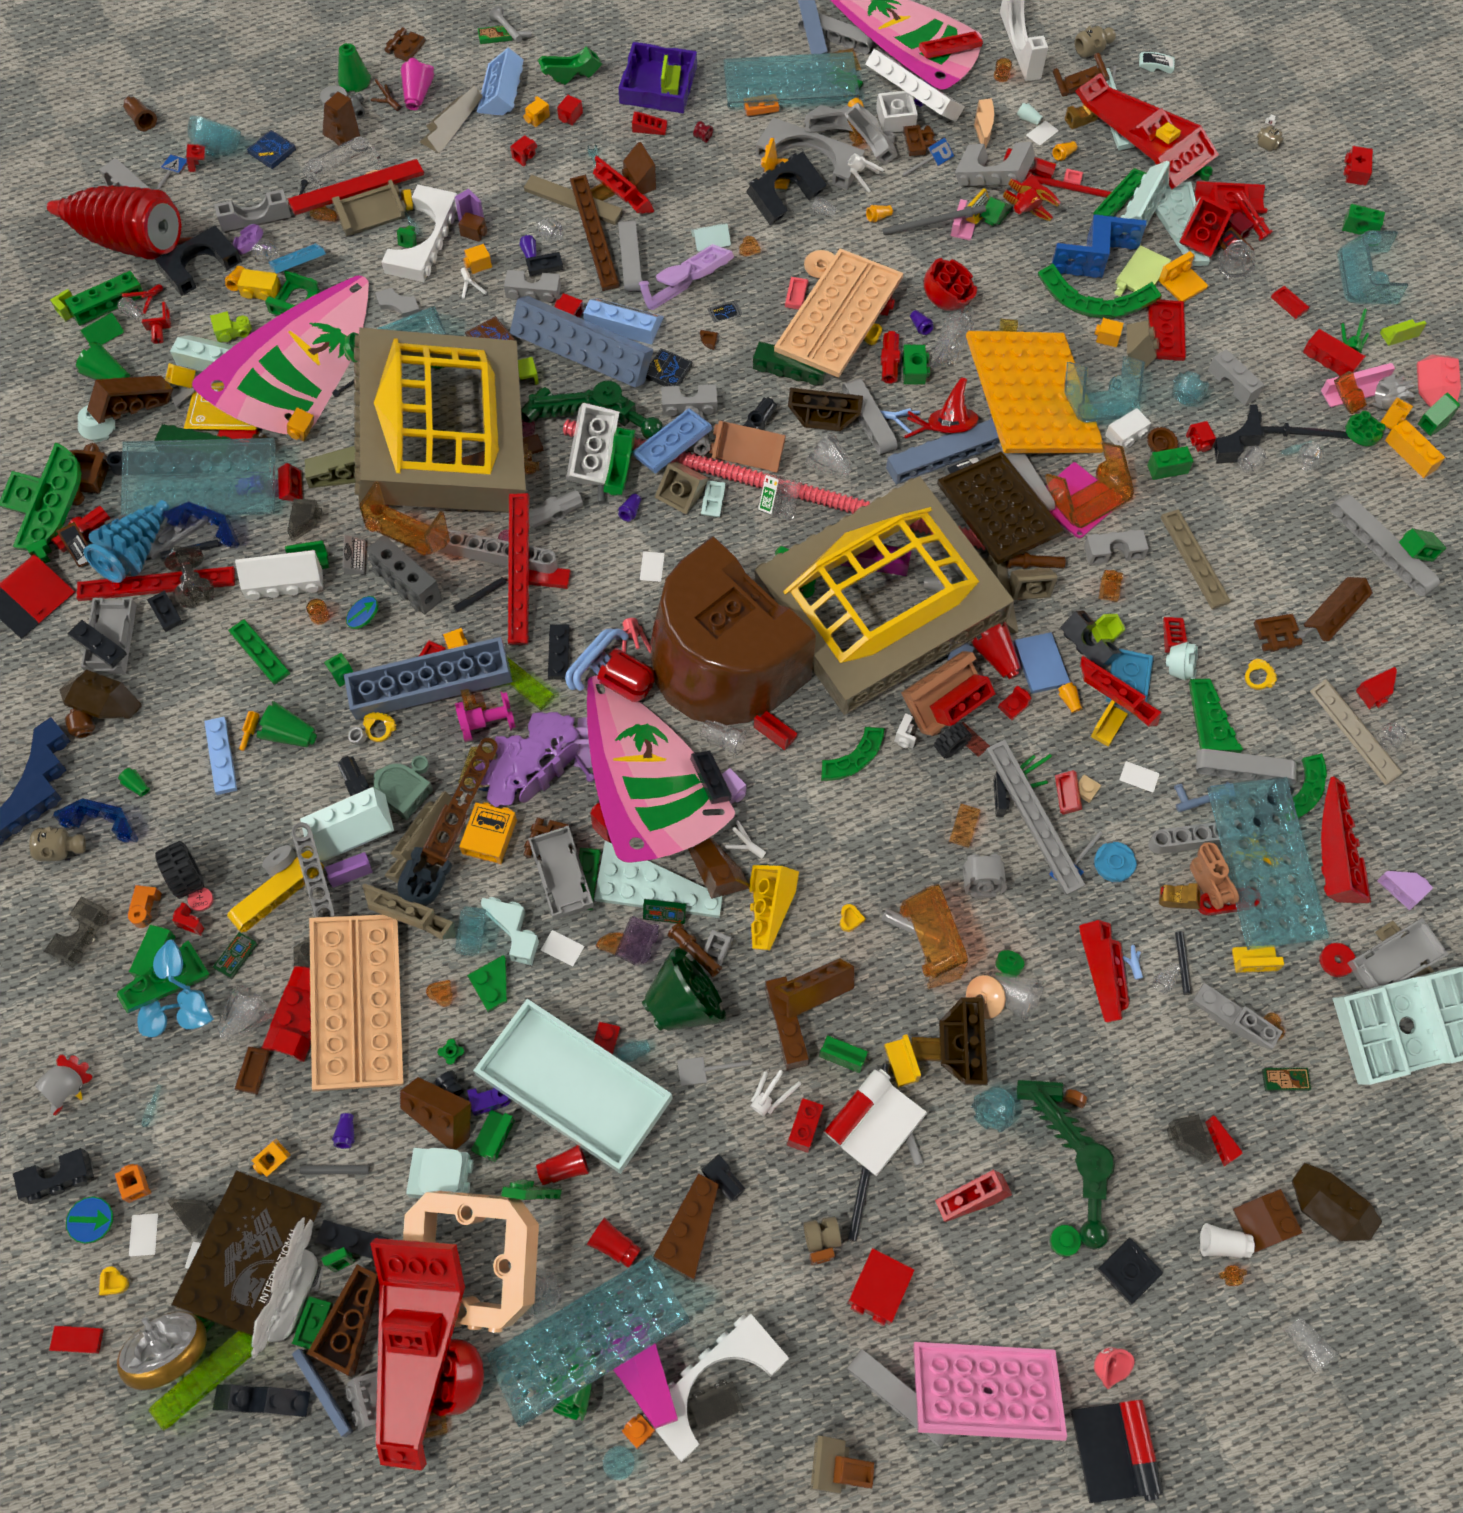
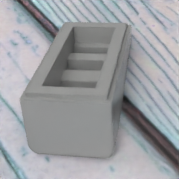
M712 930L704 950L708 954L717 957V963L722 965L733 938ZM715 939L725 942L724 945L715 943ZM711 947L720 949V954L710 950Z

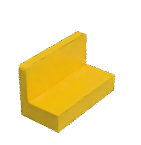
M1111 700L1091 735V738L1106 746L1110 745L1128 713L1115 707V701Z
M1274 946L1234 947L1232 949L1236 973L1279 971L1284 966L1283 957H1276Z
M908 1034L903 1035L901 1040L886 1043L884 1048L897 1087L919 1082L921 1073Z

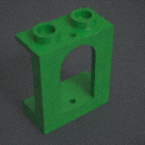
M284 271L286 282L275 298L268 296L265 300L268 312L279 316L296 306L286 302L290 294L296 289H304L308 292L305 300L320 293L317 281L297 273Z

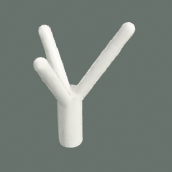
M462 268L461 273L465 281L462 299H465L467 287L470 283L486 295L487 292L471 279L467 268Z
M736 821L739 830L736 827H733L732 830L746 845H725V848L748 849L762 859L766 851L751 842L741 823Z

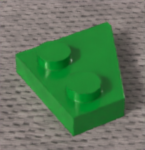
M504 955L467 975L488 1013L507 1003L506 958Z

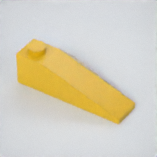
M752 866L749 892L753 893L754 903L750 904V911H754L755 920L751 924L752 949L770 951L796 893L799 871L784 866Z

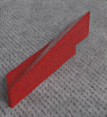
M595 157L596 168L593 169V175L598 181L624 202H628L636 213L655 212L649 199L641 194L635 185L601 158Z
M1081 657L1080 667L1085 683L1136 715L1147 726L1158 725L1161 711L1145 702V695L1086 657Z
M1096 920L1079 925L1081 939L1104 1021L1110 1023L1122 1020L1121 1012L1128 1008L1129 999L1121 942L1111 939V923Z

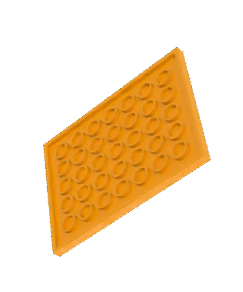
M967 332L965 336L1004 453H1102L1105 450L1104 442L1064 333Z

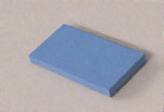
M688 408L632 451L636 459L656 474L713 428L710 423Z

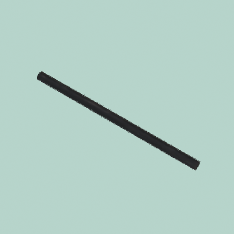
M883 1063L882 1070L889 1076L891 1065ZM863 1165L848 1240L857 1242L870 1171Z

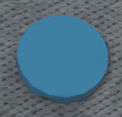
M1120 842L1103 844L1097 850L1094 857V865L1098 874L1111 882L1127 880L1134 873L1137 863L1133 851L1127 845Z

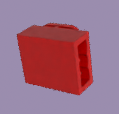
M872 1248L847 1304L851 1305L850 1309L860 1315H863L865 1312L873 1316L872 1321L879 1325H890L915 1269Z

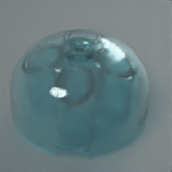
M191 115L188 121L187 133L190 141L195 145L205 147L206 155L215 157V154L228 155L238 148L241 138L240 130L199 116Z

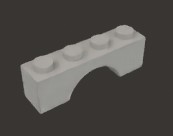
M283 189L266 193L264 200L253 207H241L233 201L214 204L223 232L247 227L251 224L257 225L291 217Z

